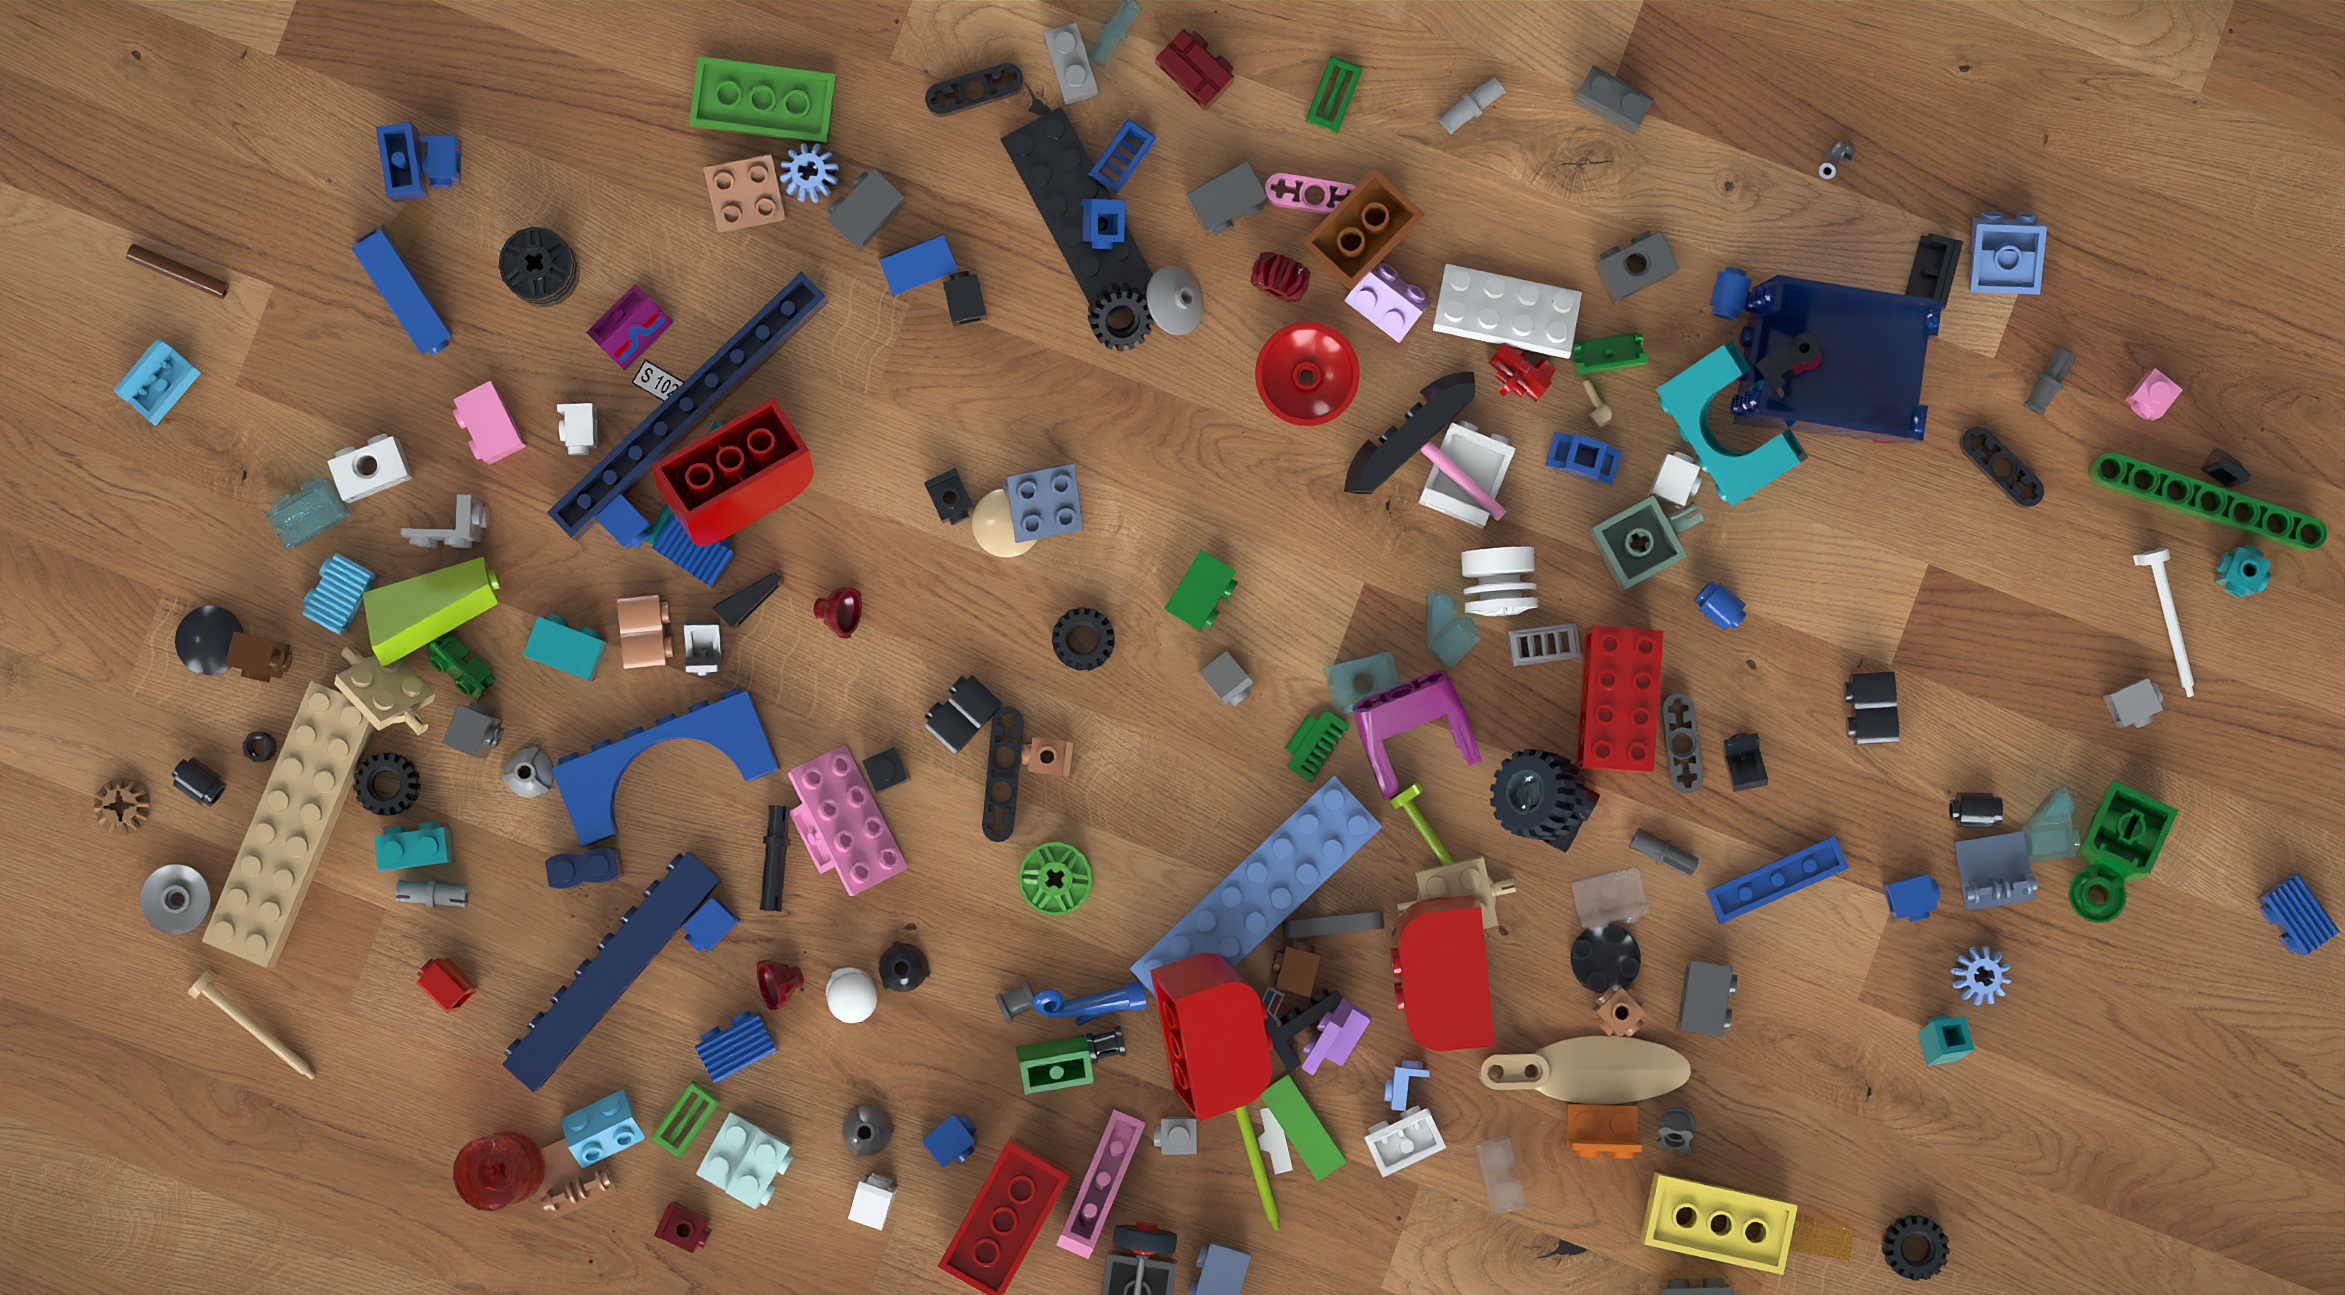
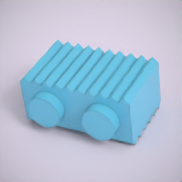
M336 553L333 559L328 557L321 566L319 575L322 576V579L316 589L311 588L304 597L302 606L305 607L302 615L339 635L345 636L364 601L363 593L371 589L378 574Z

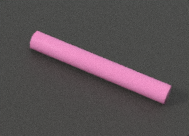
M1431 441L1421 449L1423 454L1482 508L1489 512L1494 519L1498 521L1507 512Z

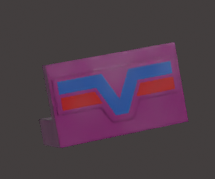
M634 284L586 333L625 371L673 321Z

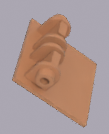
M771 153L703 167L718 233L786 220L776 176V166Z
M566 1138L526 1154L543 1195L541 1198L542 1205L545 1211L549 1210L552 1220L618 1193L605 1160L602 1159L582 1168L569 1150Z

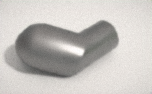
M1845 140L1836 141L1822 156L1819 175L1824 179L1833 178L1836 174L1839 159L1844 162H1850L1855 146L1845 143Z

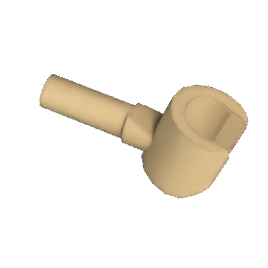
M1589 379L1584 381L1583 385L1596 409L1588 416L1593 424L1601 430L1611 422L1612 414L1610 408L1599 398Z

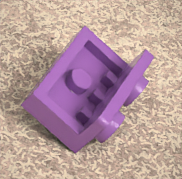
M1342 998L1333 1014L1327 1011L1317 1027L1322 1032L1320 1036L1312 1035L1302 1053L1306 1054L1307 1058L1301 1069L1314 1075L1324 1057L1342 1066L1363 1034L1372 1016Z

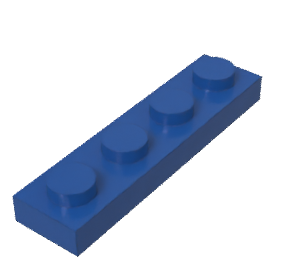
M1832 836L1707 890L1705 893L1718 923L1722 924L1842 872L1849 867L1836 837Z

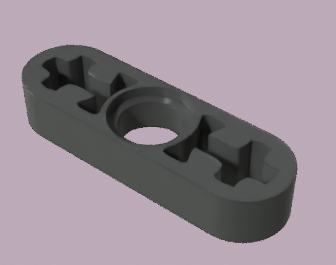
M1673 693L1668 695L1661 704L1669 780L1675 791L1689 794L1697 791L1703 781L1694 704L1687 695ZM1674 699H1679L1681 705H1686V711L1681 713V723L1689 721L1690 729L1681 727L1670 731L1669 723L1677 724L1675 713H1669L1668 707L1674 704ZM1678 733H1684L1691 739V748L1684 754L1676 752L1672 747V740ZM1693 756L1694 763H1687L1688 773L1695 774V780L1690 782V788H1685L1684 783L1677 781V776L1683 773L1682 763L1675 766L1674 758L1686 759Z
M1383 911L1282 921L1284 939L1385 928Z

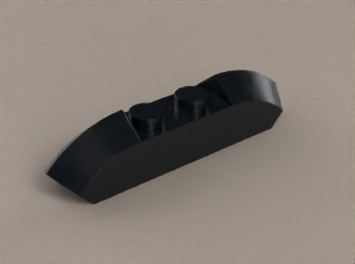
M1460 372L1447 375L1423 388L1420 393L1427 402L1424 406L1418 402L1404 415L1408 420L1399 429L1394 425L1378 439L1382 443L1380 447L1368 439L1358 450L1347 472L1344 492L1371 495L1474 399V372Z

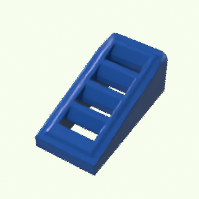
M1128 118L1088 175L1117 195L1154 146L1157 137ZM1127 135L1142 144L1140 150L1125 140ZM1121 145L1134 154L1135 157L1131 160L1119 152L1117 148ZM1111 156L1127 165L1125 171L1109 161ZM1105 166L1120 178L1115 182L1102 173L1101 169Z

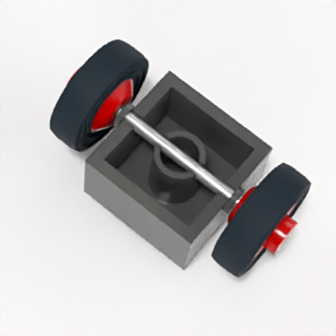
M1137 1222L1136 1226L1116 1225L1113 1234V1244L1130 1249L1138 1254L1108 1250L1101 1295H1173L1177 1260L1149 1255L1174 1253L1177 1234L1157 1229V1224L1148 1222Z

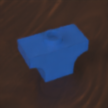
M1555 432L1544 466L1612 486L1622 451L1609 447L1608 443L1581 435H1567Z

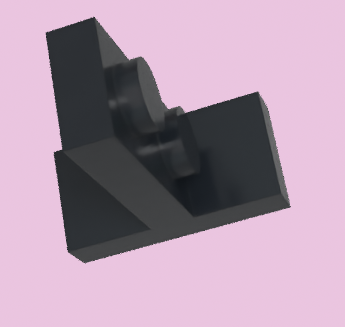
M1325 988L1309 999L1312 1005L1300 1012L1298 1007L1289 1011L1280 1018L1283 1024L1279 1027L1275 1025L1267 1013V1019L1264 1020L1265 1029L1270 1034L1273 1048L1289 1072L1300 1066L1301 1063L1286 1040L1323 1017L1327 1011L1330 1012L1337 1008L1342 997L1336 989L1330 993Z

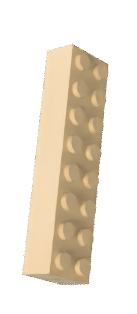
M310 681L202 939L204 943L265 968L276 967L351 788L354 774L358 771V766L363 759L375 730L373 724L341 691L319 682Z

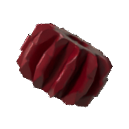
M1263 252L1255 260L1250 282L1259 291L1265 292L1269 296H1274L1287 302H1297L1306 293L1311 272L1302 263L1296 262L1293 258H1288L1283 254L1279 255L1274 252Z

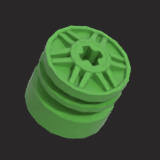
M1061 842L1044 843L1031 850L1022 861L1018 874L1020 892L1026 903L1037 912L1050 916L1066 915L1081 907L1089 897L1093 885L1092 867L1086 856L1076 847ZM1050 870H1053L1055 873L1059 871L1064 873L1065 876L1061 879L1064 885L1061 888L1056 885L1051 887L1047 885L1046 882L1050 879L1047 873Z

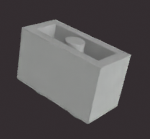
M1077 22L1043 32L1065 106L1098 96L1097 85Z

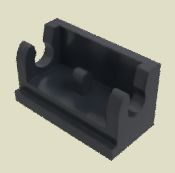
M1928 233V236H1920L1902 303L1938 313L1946 308L1963 241Z

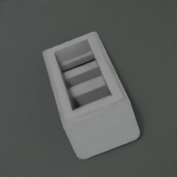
M1576 623L1507 632L1511 667L1581 658ZM1561 632H1567L1570 652L1563 653ZM1547 634H1554L1556 654H1550ZM1540 635L1543 655L1536 656L1534 636ZM1526 637L1529 657L1523 658L1520 638Z

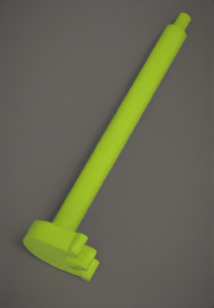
M1415 781L1399 792L1398 795L1392 797L1389 802L1394 809L1400 806L1404 808L1442 865L1454 863V860L1412 800L1424 790L1420 782Z
M1245 1105L1235 1109V1113L1267 1220L1271 1222L1273 1231L1280 1230L1278 1219L1280 1218Z

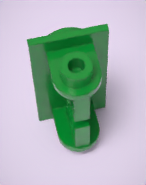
M445 633L435 643L432 641L427 652L431 665L440 673L446 672L455 680L456 687L464 695H472L479 701L484 687L488 689L496 681V678L493 676L494 671L476 655L466 664L463 659L470 653V650L453 634L448 636Z

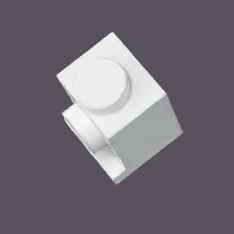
M593 403L557 404V412L565 415V420L559 421L560 441H565V446L568 447V455H588L589 449L598 448L597 407Z

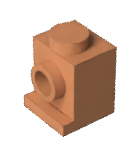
M1032 737L1031 744H1024L1022 764L1029 765V773L1070 778L1075 743ZM1050 750L1053 752L1054 759L1051 763L1046 764L1042 762L1041 753L1043 751Z

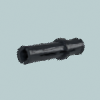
M769 805L767 836H763V843L766 844L759 910L782 912L787 846L791 844V838H788L791 807Z

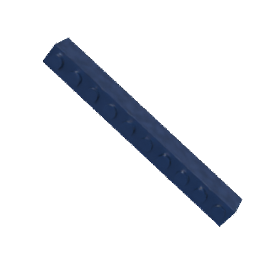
M801 271L547 513L570 538L576 541L580 539L598 521L595 516L618 494L621 493L625 496L652 470V465L664 459L828 304L829 301L825 295Z

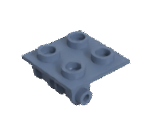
M1074 463L1006 476L1007 482H1003V489L1005 495L1009 496L1015 543L1083 530Z
M2024 831L1954 842L1966 911L2036 900L2034 890H2037V880L2035 876H2031Z

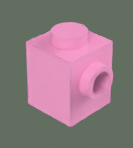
M2154 368L2144 374L2125 398V401L2132 405L2131 409L2138 416L2145 420L2154 421L2163 416L2183 389Z

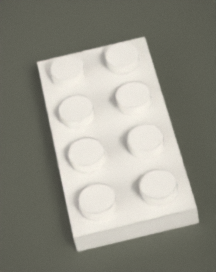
M1446 264L1433 330L1501 345L1505 343L1510 347L1569 359L1582 292Z

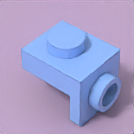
M1402 1060V1066H1394L1392 1080H1386L1384 1101H1390V1108L1392 1110L1406 1111L1409 1076L1430 1078V1070L1423 1068V1062Z

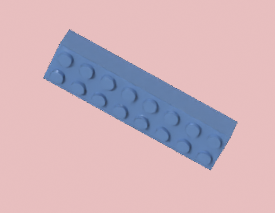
M1333 776L1129 969L1155 996L1150 972L1152 969L1200 953L1220 955L1234 968L1375 835L1382 826L1347 788Z

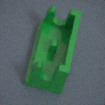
M1635 332L1573 342L1571 356L1575 378L1644 367L1648 361L1646 352H1643L1642 333Z

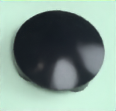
M203 606L194 609L182 619L176 630L175 648L180 660L187 668L198 674L212 676L226 672L232 668L226 666L225 663L233 632L244 633L242 625L231 612L224 608Z
M1598 924L1586 929L1578 936L1571 950V966L1576 978L1583 986L1597 993H1603L1609 987L1614 991L1618 987L1625 989L1633 982L1640 969L1641 954L1636 940L1628 931L1617 925Z

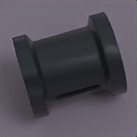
M1116 1026L1114 1031L1097 1035L1092 1033L1086 1034L1093 1064L1098 1063L1099 1059L1118 1054L1121 1057L1127 1056L1120 1026Z

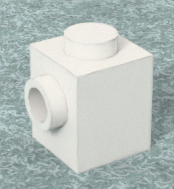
M1675 452L1673 456L1667 454L1663 458L1648 496L1654 495L1656 499L1677 508L1685 506L1689 495L1695 497L1702 478L1697 476L1700 467L1693 464L1694 458L1680 452Z

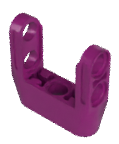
M1444 670L1424 674L1364 698L1353 706L1358 733L1384 800L1398 795V782L1382 740L1443 715L1446 717L1456 747L1461 751L1462 757L1466 760L1468 766L1482 761L1463 705L1448 672Z

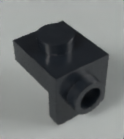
M1739 733L1724 740L1723 757L1733 792L1768 785V776L1759 749L1760 739L1758 733L1749 735L1747 733Z

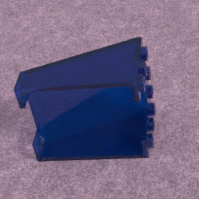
M1776 275L1753 287L1752 292L1749 291L1745 304V312H1749L1747 326H1743L1740 335V346L1744 347L1743 357L1751 370L1736 379L1739 381L1738 394L1733 395L1730 406V414L1735 415L1733 424L1779 430L1790 428L1791 431L1907 444L1923 441L1928 406L1919 405L1925 357L1928 340L1938 336L1943 301L1783 275ZM1803 333L1813 335L1817 338L1823 351L1821 363L1817 368L1804 370L1787 382L1790 392L1781 399H1778L1769 387L1770 380L1763 379L1755 364L1795 336Z

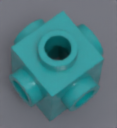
M2244 545L2243 548L2231 549L2222 555L2216 570L2219 573L2215 582L2225 586L2224 590L2239 598L2257 594L2258 590L2262 592L2270 580L2271 572H2268L2271 562L2262 558L2264 555L2262 551L2248 545ZM2244 566L2251 568L2248 576L2243 572Z

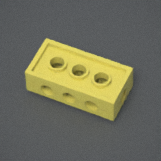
M1654 1172L1640 1241L1648 1246L1783 1275L1798 1205L1790 1201ZM1683 1207H1690L1692 1211L1690 1221L1686 1224H1678L1676 1221L1678 1210ZM1719 1214L1725 1215L1726 1225L1724 1229L1719 1232H1713L1711 1229L1712 1219ZM1752 1222H1758L1761 1227L1760 1234L1754 1239H1747L1745 1235L1747 1226Z

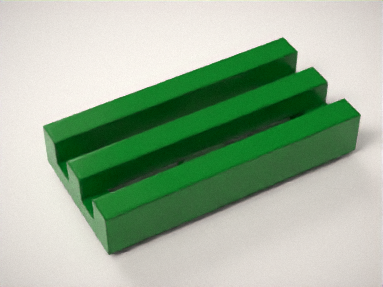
M1330 56L1305 122L1314 123L1320 128H1326L1338 134L1363 68ZM1334 66L1340 67L1341 69L1322 117L1315 116ZM1348 70L1353 72V75L1333 123L1328 121Z

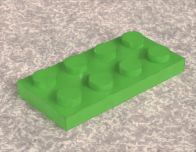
M698 56L689 125L696 128L827 145L837 76L831 73Z

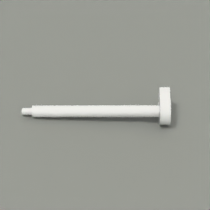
M2161 547L2153 551H2146L2143 554L2133 555L2135 566H2152L2182 688H2185L2187 697L2194 696L2192 688L2194 681L2163 562L2171 559L2169 549Z

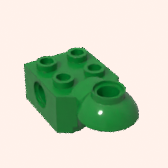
M2113 780L2107 786L2078 848V852L2086 861L2088 867L2078 872L2070 882L2068 891L2070 905L2077 915L2093 923L2109 922L2119 916L2125 907L2127 898L2124 882L2141 881L2151 873L2179 810ZM2089 889H2098L2103 894L2104 901L2102 904H2096L2090 900L2088 896Z

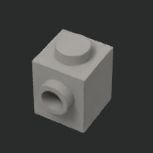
M2149 678L2140 679L2103 696L2117 728L2126 727L2132 723L2135 724L2136 728L2142 727L2155 721L2154 714L2163 710L2160 704L2163 701L2162 693L2155 682L2151 683Z
M1195 1116L1161 1117V1125H1154V1147H1161V1155L1197 1154Z

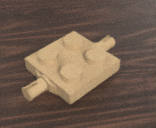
M352 644L349 647L346 646L342 650L341 655L348 660L352 667L336 675L334 684L378 731L392 723L406 722L417 735L424 733L428 728V724L425 723L417 712L420 708L433 702L435 692L403 658L382 667L376 655L364 658Z
M1480 856L1414 871L1418 886L1417 900L1397 904V909L1400 917L1405 909L1422 900L1476 895L1481 906L1483 929L1499 925L1495 911L1496 896L1515 893L1516 888L1513 878L1493 883L1487 875L1484 857Z

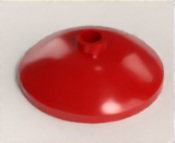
M1315 322L1291 324L1274 333L1262 347L1255 368L1257 391L1267 409L1282 421L1302 427L1323 425L1340 416L1353 401L1360 379L1358 359L1351 344L1338 331ZM1304 371L1312 373V382L1303 383L1300 379V374Z

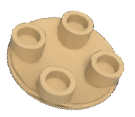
M1004 489L988 493L977 504L972 517V529L977 542L988 553L1002 558L1016 557L1027 552L1037 541L1035 539L1015 543L1009 496L1005 495Z

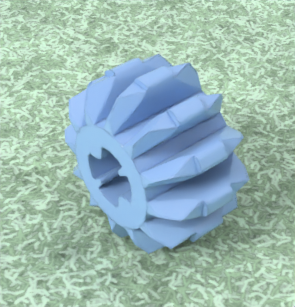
M804 143L800 145L801 155L798 156L792 149L788 151L793 162H781V167L789 172L782 174L780 180L782 183H790L786 188V192L789 195L799 190L798 200L800 202H804L807 194L810 193L813 203H817L819 201L818 191L821 190L826 197H829L831 192L825 185L838 184V179L829 174L839 171V167L835 163L828 164L833 158L830 151L820 156L821 146L815 144L812 152L809 153L807 145ZM813 166L817 176H810L809 180H806L801 172L803 170L808 171Z
M1982 946L1979 955L1974 947H1970L1967 949L1969 960L1962 955L1956 957L1957 962L1962 965V969L1951 968V974L1960 975L1961 978L1954 981L1952 987L1961 988L1965 986L1960 994V998L1967 1000L1972 995L1974 1005H1980L1983 996L1988 1004H1994L1995 997L1993 991L1999 996H2005V989L1999 985L2001 982L2009 984L2012 981V978L2002 976V972L2010 969V964L2001 963L1998 965L2002 958V953L1996 951L1990 956L1988 946ZM1977 968L1987 970L1988 978H1983L1986 980L1984 984L1974 979V974H1979L1976 971Z

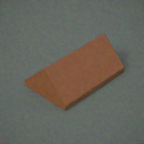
M1374 168L1302 242V245L1329 276L1353 290L1421 221L1425 214Z

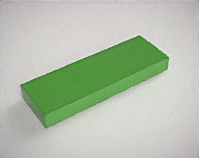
M1288 1074L1265 1089L1261 1094V1098L1317 1182L1346 1163V1160Z

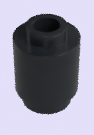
M195 757L189 761L183 759L172 772V777L175 778L173 786L200 805L205 803L209 807L213 806L227 786V784L221 781L222 776Z
M1958 792L1956 798L1951 799L1949 803L1950 820H1955L1957 827L1992 828L1993 825H2000L2003 818L2002 798L1994 797L1992 793Z

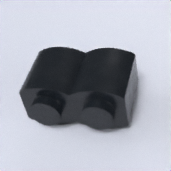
M1894 671L1849 675V682H1844L1843 684L1844 701L1851 704V717H1846L1847 737L1853 738L1854 745L1899 742V719Z
M973 675L967 680L961 676L948 690L952 694L949 700L944 705L938 701L924 716L928 720L924 726L954 755H957L1003 705Z

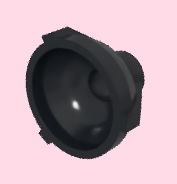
M899 941L893 942V946L883 953L879 961V974L884 982L882 986L886 990L890 988L897 992L912 991L918 988L925 978L930 975L927 959L918 947L908 943H900ZM900 961L908 965V971L905 975H900L895 970L896 964Z

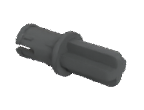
M2061 347L2058 348L2044 372L2037 375L2039 380L2027 401L2023 404L2027 409L2043 416L2056 391L2062 390L2063 386L2061 383L2076 360V356L2071 351Z
M1641 828L1636 830L1629 844V848L1657 860V865L1663 863L1687 876H1691L1698 866L1699 859L1671 845V840L1668 839L1665 842L1643 831Z

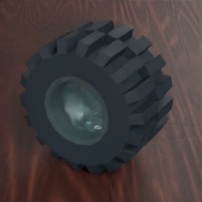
M1524 749V752L1517 751L1513 753L1512 759L1506 758L1501 763L1503 769L1496 770L1494 777L1497 778L1496 783L1490 786V791L1494 792V797L1490 798V804L1497 809L1493 813L1496 820H1501V826L1517 836L1546 841V839H1559V835H1567L1571 832L1569 826H1576L1580 820L1577 816L1579 813H1584L1586 807L1582 805V799H1587V791L1582 790V786L1586 783L1583 776L1577 775L1580 771L1577 765L1571 764V760L1567 757L1541 750Z

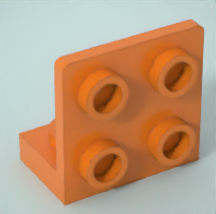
M1567 1103L1566 1146L1574 1150V1154H1577L1578 1157L1597 1158L1599 1157V1151H1609V1155H1612L1613 1158L1632 1159L1634 1158V1152H1643V1145L1637 1142V1105Z

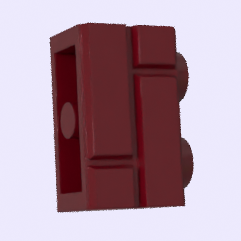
M1183 29L1155 58V64L1206 111L1234 82V75L1231 74L1234 68L1221 55H1218L1216 58L1213 57L1206 50L1209 44L1196 31L1189 34Z

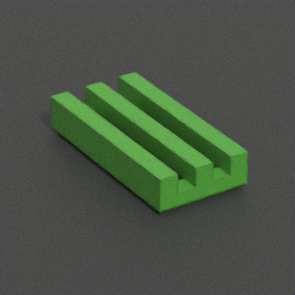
M691 1081L651 1139L680 1159L721 1100L711 1095L706 1089L701 1088L696 1082ZM693 1092L698 1094L699 1096L667 1140L662 1138L661 1136ZM704 1100L709 1102L710 1104L683 1142L676 1148L673 1145L701 1104Z

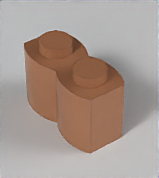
M661 595L617 599L624 669L669 665L668 658L674 657L672 636L666 637L665 623L671 622L669 602H663Z

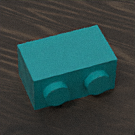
M550 613L547 619L538 616L523 656L593 681L608 642L599 639L601 632L585 626H581L580 632L567 627L569 620Z

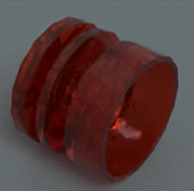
M504 1131L470 1141L459 1151L454 1162L453 1181L457 1193L466 1204L477 1210L492 1212L526 1201L539 1190L544 1179L545 1162L540 1148L531 1138L521 1132Z

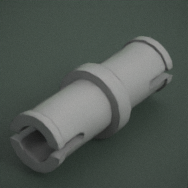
M1492 75L1470 94L1465 92L1461 95L1462 100L1441 116L1439 115L1437 119L1447 133L1452 135L1455 130L1474 116L1476 118L1482 115L1481 111L1506 92L1499 81Z
M398 880L395 895H399L396 896V902L423 903L430 908H436L437 905L467 908L470 893L466 892H469L470 888L468 885L439 884L438 880H429L428 883Z

